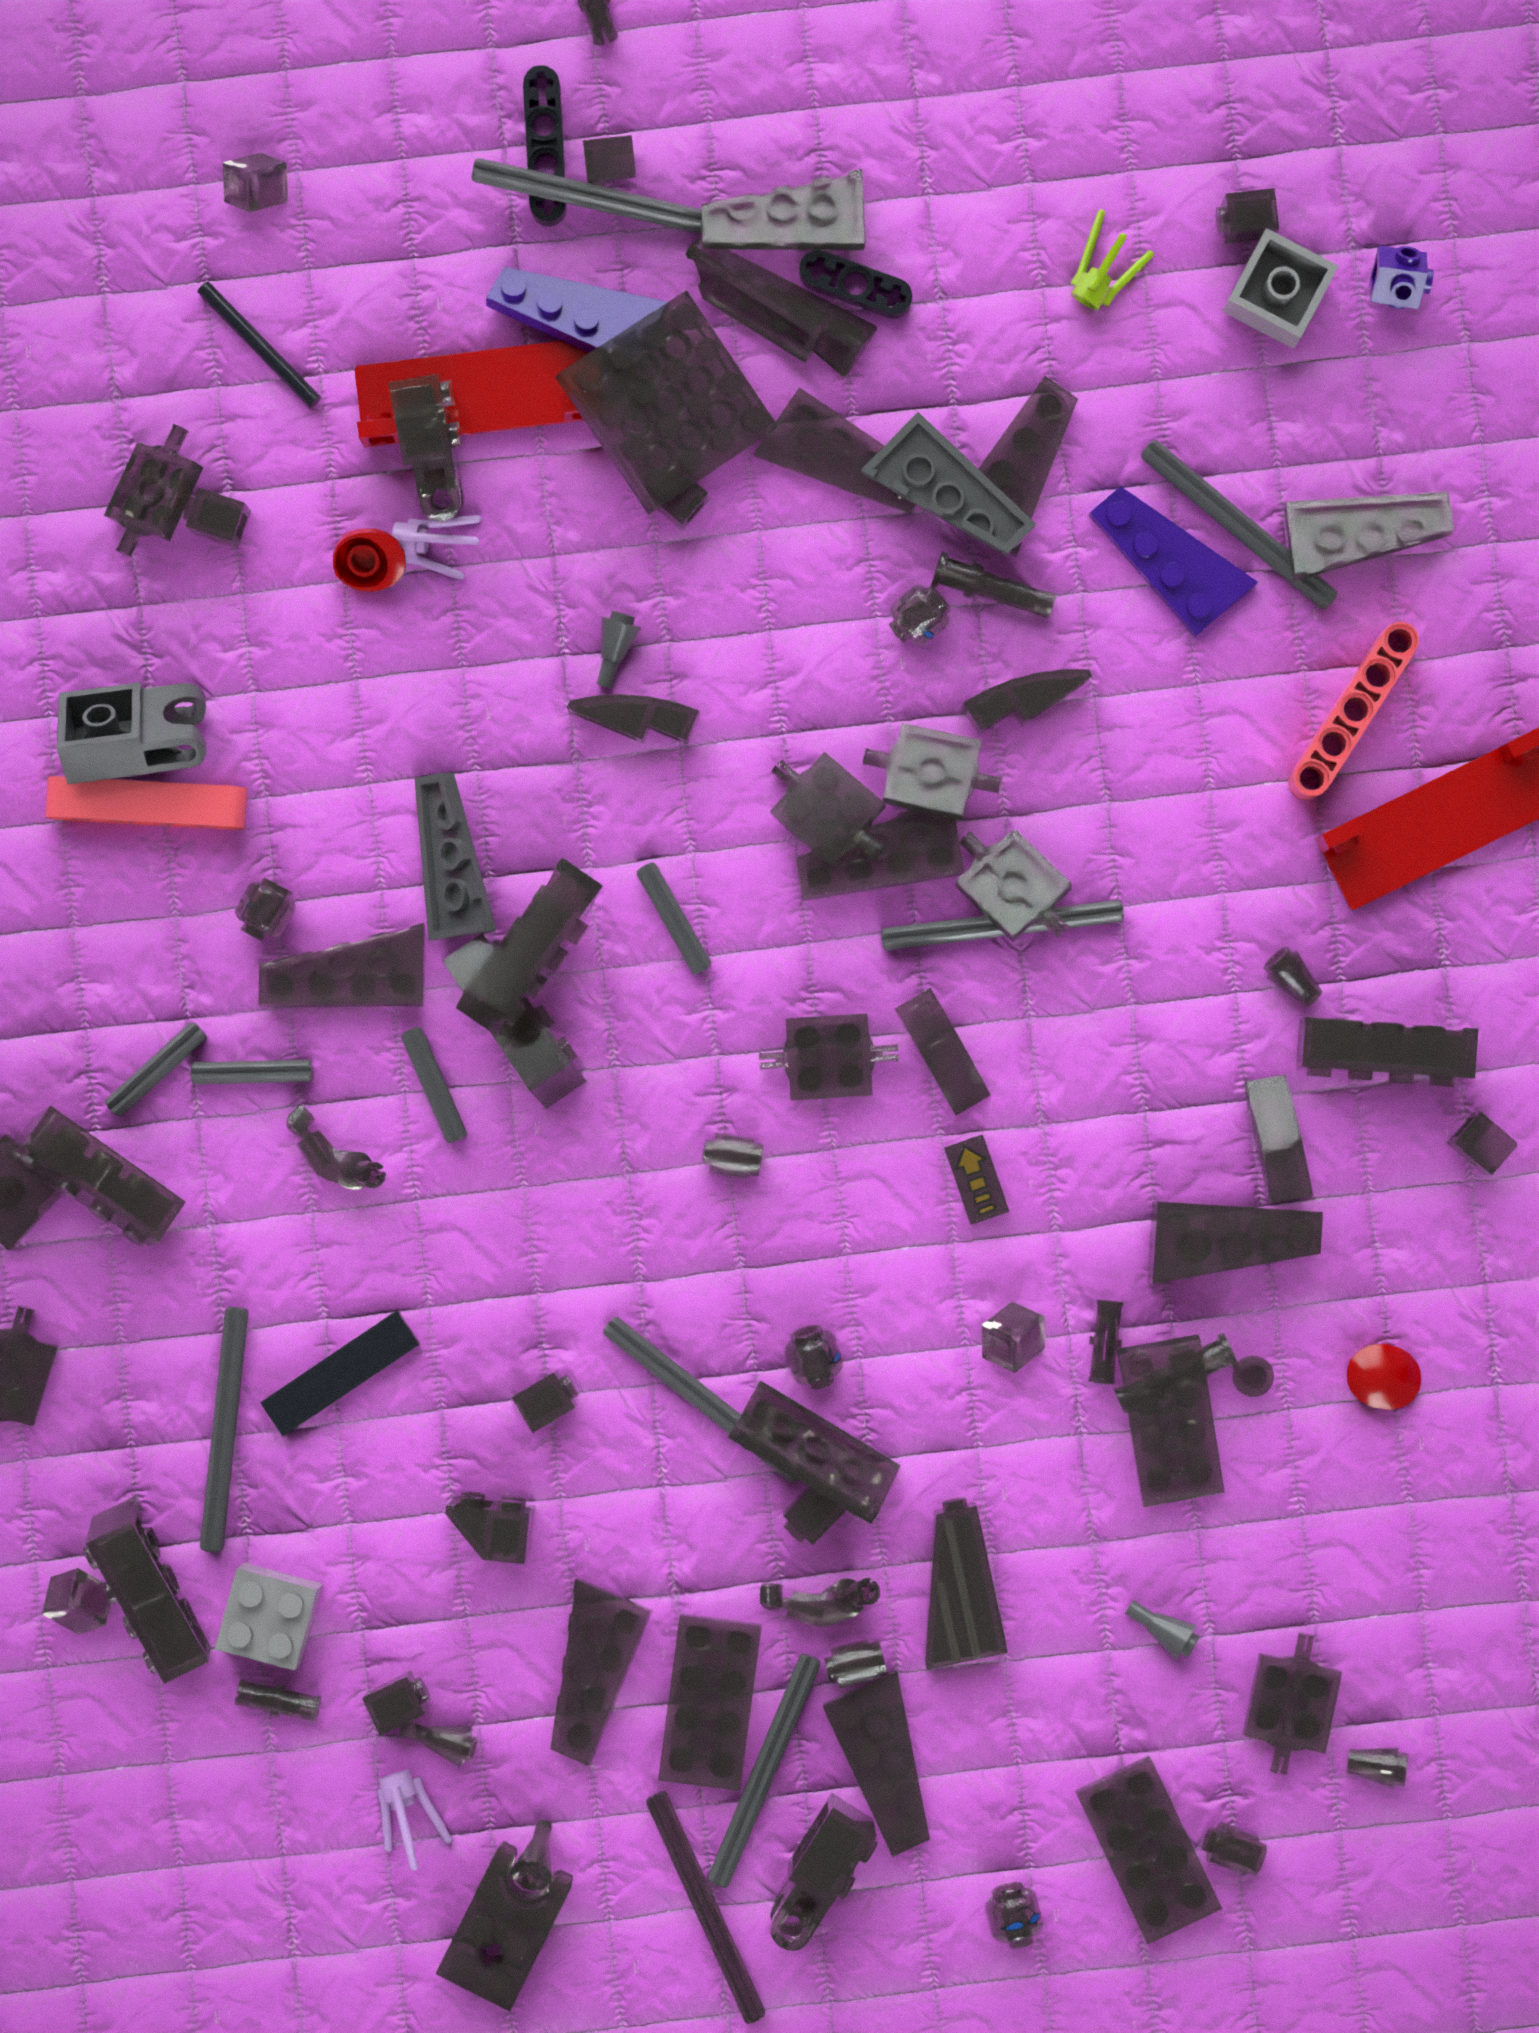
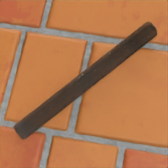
M665 1791L657 1792L646 1800L650 1814L745 2023L751 2024L759 2021L765 2016L763 2004L672 1803Z

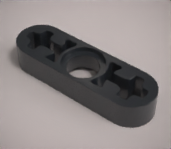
M812 250L801 259L799 266L800 279L810 290L890 319L904 316L911 307L912 291L910 286L902 279L823 250ZM817 261H821L824 263V270L834 275L836 267L843 268L838 276L837 288L831 287L833 278L821 274L818 280L812 279L811 270L807 268L808 265L815 266ZM860 274L866 279L868 286L862 294L853 295L846 291L844 281L849 275ZM874 281L881 282L878 291L885 294H891L893 289H898L900 291V298L905 302H897L894 308L887 306V298L876 294L875 302L869 301L868 299L873 293Z

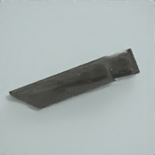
M700 237L687 249V259H692L695 262L701 278L698 288L702 299L804 363L807 362L814 352L846 378L877 330L874 324L704 237Z

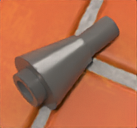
M616 611L611 612L610 618L602 616L601 658H603L597 680L598 685L608 688L613 687L618 664L624 659L641 628L634 625V616Z
M1134 1600L1125 1612L1127 1616L1145 1626L1147 1631L1175 1660H1177L1180 1654L1188 1658L1200 1636L1193 1633L1197 1625L1158 1612L1155 1614Z

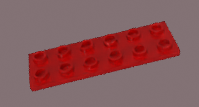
M564 341L359 365L354 369L361 420L357 422L358 435L364 448L606 418L599 357Z
M1539 727L1316 837L1315 841L1349 909L1355 910L1538 820Z

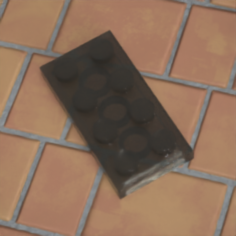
M1199 1335L1117 1349L1143 1507L1225 1493Z
M761 1380L728 1438L741 1445L744 1449L753 1452L776 1466L780 1471L791 1475L812 1488L815 1492L824 1495L847 1509L851 1514L862 1518L870 1524L879 1513L901 1466Z
M680 1613L658 1776L659 1781L740 1791L762 1624Z
M1149 1755L1075 1790L1147 1944L1222 1909Z

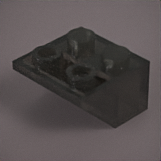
M461 1491L460 1495L453 1497L446 1505L445 1514L482 1560L525 1564L531 1551L535 1505L526 1504L525 1497L503 1495L498 1501L485 1500V1493Z

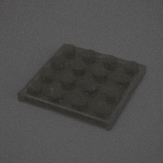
M687 290L555 376L648 515L778 428V425Z

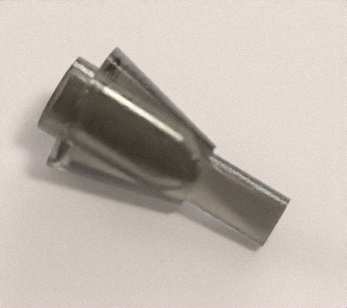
M404 1720L399 1734L400 1737L423 1743L425 1747L457 1767H461L464 1761L470 1762L477 1746V1737L472 1736V1727H426Z
M539 1820L536 1823L532 1840H530L511 1869L513 1880L527 1890L544 1889L552 1881L549 1847L552 1824L547 1820Z

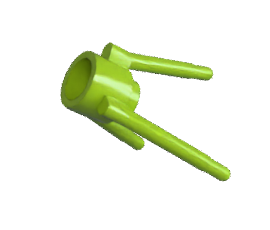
M1103 209L1097 212L1078 271L1070 283L1075 287L1071 293L1072 297L1095 311H1098L1102 304L1109 307L1115 295L1154 256V252L1148 250L1109 287L1112 279L1106 273L1127 238L1125 233H1121L1099 269L1091 267L1087 273L1105 216Z

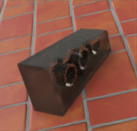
M561 858L555 866L547 885H541L522 917L518 916L504 936L500 947L496 946L468 983L456 1009L496 1036H498L506 1024L514 1027L527 1008L523 1004L528 996L535 999L548 981L544 977L549 969L556 972L569 954L565 950L566 946L569 943L576 946L585 935L589 925L584 921L603 885L564 858Z
M482 933L442 960V962L529 1091L547 1109L586 1082V1079L573 1062L578 1056L564 1036L558 1040L550 1028L555 1025V1022L542 1004L537 1007L534 1006L528 997L534 991L519 971L513 975L507 967L506 963L511 960V957L500 941L497 939L491 943Z
M1304 1017L1299 1019L1296 1067L1307 1068L1306 1076L1331 1078L1332 1070L1348 1071L1347 1079L1372 1081L1374 1073L1389 1075L1388 1082L1413 1084L1414 1077L1430 1078L1429 1086L1454 1087L1455 1080L1475 1079L1478 1028L1446 1030L1443 1026L1433 1025L1405 1027L1404 1024L1371 1022V1024H1367L1357 1020Z
M52 1106L33 1116L6 1154V1157L56 1187L64 1195L86 1206L98 1219L107 1223L111 1222L121 1228L123 1236L138 1246H143L144 1244L151 1246L158 1243L186 1203V1201Z
M1152 1201L1147 1282L1157 1284L1321 1254L1323 1212Z
M137 1495L92 1517L85 1543L86 1546L83 1550L90 1566L94 1570L99 1568L106 1580L103 1582L104 1590L113 1605L119 1603L125 1614L123 1623L128 1634L133 1640L138 1638L145 1649L142 1655L147 1668L152 1674L158 1672L165 1684L209 1662L211 1646L188 1599L178 1600L176 1594L180 1593V1587L171 1565L167 1563L161 1565L159 1561L161 1554L157 1545L159 1540L152 1527L148 1529L143 1528L137 1516L138 1511L143 1508Z

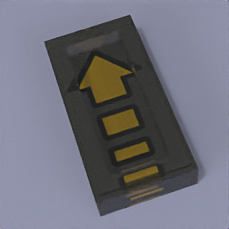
M983 1134L943 1147L970 1225L1010 1212Z

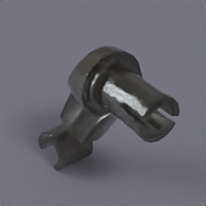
M298 1105L289 1114L286 1122L287 1128L296 1136L301 1137L302 1140L297 1144V1147L317 1176L353 1190L361 1189L365 1186L374 1189L383 1184L386 1172L379 1171L384 1168L383 1165L373 1162L363 1152L337 1149L320 1130L311 1133L307 1128L314 1122L315 1118L302 1105Z
M845 1578L833 1583L819 1594L793 1590L791 1598H782L783 1586L781 1584L765 1583L760 1588V1603L767 1610L787 1609V1618L824 1627L853 1618L862 1611L864 1606L876 1603L880 1598V1587L876 1581L870 1583L871 1578H864L857 1582Z

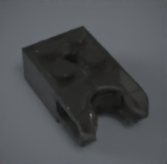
M443 373L388 382L403 465H413L421 509L432 520H448L463 508L465 502L456 448L463 446L462 433L459 421H451L449 406L456 404L452 381H444ZM437 489H445L451 497L449 507H440L435 503L434 493Z
M834 1793L830 1794L788 1861V1879L771 1907V1936L779 1947L786 1950L796 1951L802 1949L809 1942L835 1899L839 1897L843 1900L850 1891L856 1879L852 1875L859 1861L866 1864L878 1844L875 1841L877 1834L875 1833L874 1819ZM791 1915L799 1918L798 1921L792 1923L785 1921Z
M502 1841L499 1843L435 1974L510 2012L567 1898L574 1876L563 1870H558L554 1872L552 1878L543 1889L535 1892L522 1890L514 1883L511 1874L517 1855V1848L506 1841ZM492 1943H496L500 1946L498 1953L502 1955L491 1956L486 1953L487 1950L483 1947L490 1948Z

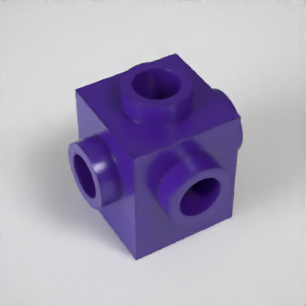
M1378 245L1369 281L1370 302L1386 304L1395 309H1404L1406 307L1419 309L1423 293L1429 294L1431 291L1434 270L1428 269L1427 252H1421L1409 246L1393 248Z

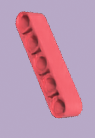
M1396 622L1389 625L1377 637L1290 773L1288 778L1289 788L1297 798L1302 800L1316 798L1324 793L1334 780L1417 650L1419 635L1411 624ZM1397 633L1405 639V652L1398 653L1390 648L1388 644L1389 634ZM1375 667L1383 673L1384 684L1382 687L1372 686L1367 681L1366 671L1368 668ZM1353 701L1361 706L1363 716L1360 721H1352L1346 717L1344 713L1346 702ZM1324 736H1333L1339 740L1341 744L1339 755L1331 756L1323 750L1322 740ZM1303 770H1311L1317 774L1319 785L1316 790H1308L1302 786L1300 774Z
M49 776L47 779L45 818L64 821L245 830L248 788L228 785L119 779L67 784L66 777Z

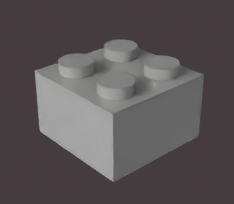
M1266 228L1222 312L1294 349L1305 332L1339 265Z
M248 1563L241 1564L235 1572L215 1649L295 1671L302 1664L323 1584Z

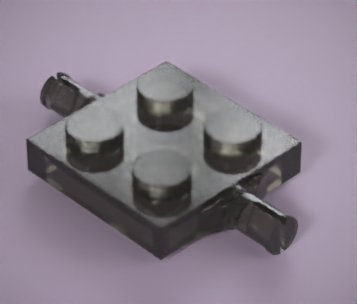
M172 424L164 446H148L137 442L104 514L105 517L126 528L115 549L117 552L132 558L140 536L153 535L170 542L203 470L201 465L184 458L179 453L189 433L185 428Z
M902 723L898 741L890 753L866 748L863 757V765L886 769L887 782L882 797L884 804L961 821L964 818L968 799L975 789L999 794L1002 784V777L979 773L978 760L982 748V740Z
M826 752L808 770L801 774L793 770L784 760L778 762L779 768L776 765L774 766L772 774L783 781L788 788L782 799L771 809V816L830 867L845 852L856 846L861 848L874 861L879 858L878 853L883 854L885 847L868 833L874 820L886 808L885 803Z
M1016 829L1003 840L989 847H986L972 832H968L966 836H963L959 845L966 849L975 860L971 868L956 880L955 887L1012 942L1030 926L1039 922L1043 923L1056 938L1060 937L1061 933L1068 929L1069 925L1053 911V908L1060 899L1071 891L1072 883Z
M867 1013L785 1019L787 1040L783 1052L759 1053V1060H776L775 1062L760 1063V1070L785 1068L790 1083L791 1101L872 1096L871 1074L875 1062L899 1061V1054H882L883 1052H898V1044L874 1046L868 1031Z
M18 1305L12 1328L0 1329V1422L16 1421L34 1426L58 1346L40 1341L28 1333L35 1309L30 1307L26 1309L22 1323L26 1306Z
M1298 1632L1294 1656L1278 1657L1259 1653L1242 1734L1246 1737L1264 1740L1275 1747L1270 1771L1274 1773L1280 1772V1774L1287 1775L1291 1751L1306 1749L1326 1754L1342 1671L1320 1666L1310 1660L1315 1638L1312 1634L1307 1633L1306 1635L1303 1632Z

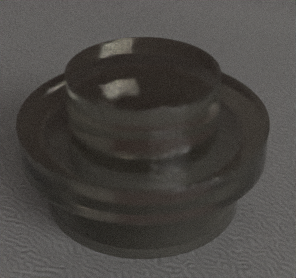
M1251 1355L1240 1359L1236 1363L1232 1372V1380L1236 1389L1242 1394L1249 1397H1258L1265 1394L1271 1388L1274 1381V1372L1269 1362L1265 1359Z

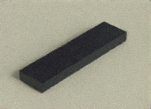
M396 1310L260 1403L281 1435L285 1436L421 1343L399 1310Z

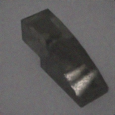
M1062 669L1022 676L979 693L965 701L961 709L978 735L1011 713L1014 714L1020 725L1023 726L1088 683L1093 675L1089 669Z
M639 695L590 696L570 700L567 706L570 714L642 744L645 743L649 731L653 730L688 745L700 717V711L674 701Z
M931 988L894 1009L955 1116L991 1095Z
M1280 1075L1245 1081L1244 1085L1258 1162H1261L1268 1203L1313 1196L1303 1142L1286 1076Z

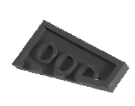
M919 412L861 469V474L1005 556H1008L1036 527V523Z
M437 773L414 778L428 939L445 940L495 932L496 927L454 773Z

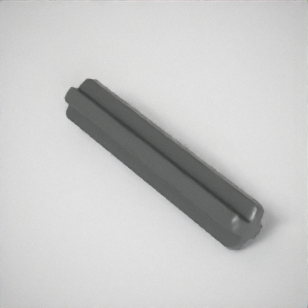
M654 862L644 865L637 870V876L688 967L694 975L705 971L711 966V961L660 870Z
M189 1023L114 1091L105 1101L111 1112L116 1116H123L202 1044L207 1036L201 1027L196 1023Z
M415 1027L401 1034V1039L446 1142L454 1143L467 1136V1131L423 1030L420 1027Z
M310 1060L194 1062L191 1066V1079L194 1084L310 1082L313 1079V1064Z

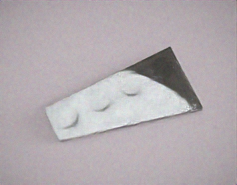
M862 169L849 171L847 176L830 179L829 176L813 179L812 184L790 188V185L774 188L772 193L754 196L751 193L702 204V249L864 250L866 239Z
M1047 376L1043 377L978 468L1030 519L1033 516L1078 401V398ZM1022 542L1011 552V554L1015 557L1018 554Z
M800 387L753 454L756 458L909 515L917 506L861 474V469L884 445Z
M1449 492L1286 502L1284 508L1293 582L1451 536L1454 529Z
M951 793L937 798V801L919 808L918 806L908 810L903 815L890 821L870 826L865 831L852 837L842 838L797 857L796 864L802 900L819 899L964 875Z
M421 923L410 926L409 929L393 933L389 931L373 935V938L353 943L345 942L333 945V948L313 953L309 951L259 964L258 1004L261 1008L424 1006L425 925Z
M576 1578L573 1589L572 1613L570 1614L568 1624L566 1655L563 1658L561 1672L563 1673L561 1690L557 1699L550 1749L588 1766L592 1763L653 1610L585 1580Z
M897 1669L822 1704L892 1857L930 1840Z

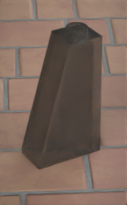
M966 1497L943 1501V1508L934 1510L923 1653L927 1670L1008 1653L977 1505L975 1502L967 1503Z

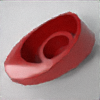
M375 528L355 529L343 534L336 542L333 551V568L335 575L343 584L358 591L374 592L384 590L396 584L403 577L406 570V556L398 540L389 533Z
M1388 1344L1368 1345L1357 1351L1350 1359L1347 1368V1384L1352 1394L1360 1402L1372 1408L1393 1410L1402 1408L1414 1400L1420 1391L1421 1371L1415 1359L1402 1348Z

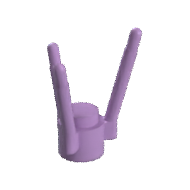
M479 515L426 520L409 518L408 523L395 522L392 536L398 540L404 549L407 564L420 565L462 580L465 577L463 572L419 556V553L426 554L429 543L478 545L480 542L478 537L429 533L428 528L480 523L482 518Z
M408 1769L380 1778L381 1788L377 1789V1793L381 1803L384 1849L386 1852L392 1850L391 1807V1810H396L410 1869L416 1871L418 1863L405 1807L415 1803L413 1795H417L444 1842L450 1844L452 1837L426 1794L421 1776L412 1778L411 1771Z

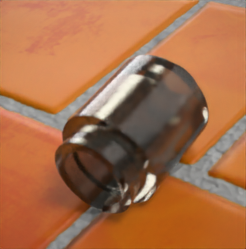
M715 1132L713 1140L705 1139L702 1164H708V1172L745 1179H748L749 1175L758 1176L762 1161L763 1144L754 1143V1138Z
M868 1639L832 1647L830 1648L831 1656L824 1658L829 1683L837 1681L839 1689L878 1680L877 1675L887 1673L879 1640L869 1643Z
M1220 1822L1216 1828L1209 1827L1202 1843V1850L1207 1852L1206 1860L1243 1876L1247 1873L1256 1876L1263 1865L1267 1845L1259 1842V1837Z

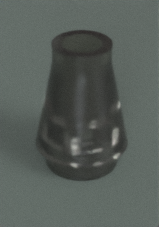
M1288 946L1277 951L1263 966V969L1268 973L1267 979L1298 1000L1304 1007L1313 1004L1323 993L1298 951L1292 952Z
M1398 1747L1377 1749L1349 1748L1346 1773L1355 1774L1391 1789L1394 1788V1785L1404 1787L1408 1753L1398 1752Z

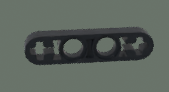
M534 66L527 71L523 81L527 169L535 171V163L539 158L551 156L558 163L557 170L552 175L565 178L559 78L556 72L548 66ZM541 77L546 78L547 84L553 85L546 88L547 106H539L537 88H531V86L538 84V78ZM549 116L555 121V129L550 135L539 136L533 131V123L538 117ZM529 195L532 217L542 226L551 227L563 221L567 212V203L552 200L554 204L560 205L553 208L552 215H545L542 208H537V205L544 204V198Z

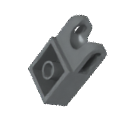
M141 682L59 693L57 751L67 784L132 777L200 765L206 755V741L200 730L194 725L199 724L203 720L206 711V697L202 690L190 683L142 689ZM182 701H188L193 703V705L189 707H175L178 703ZM189 745L193 748L189 750H183L181 748H178L177 746Z

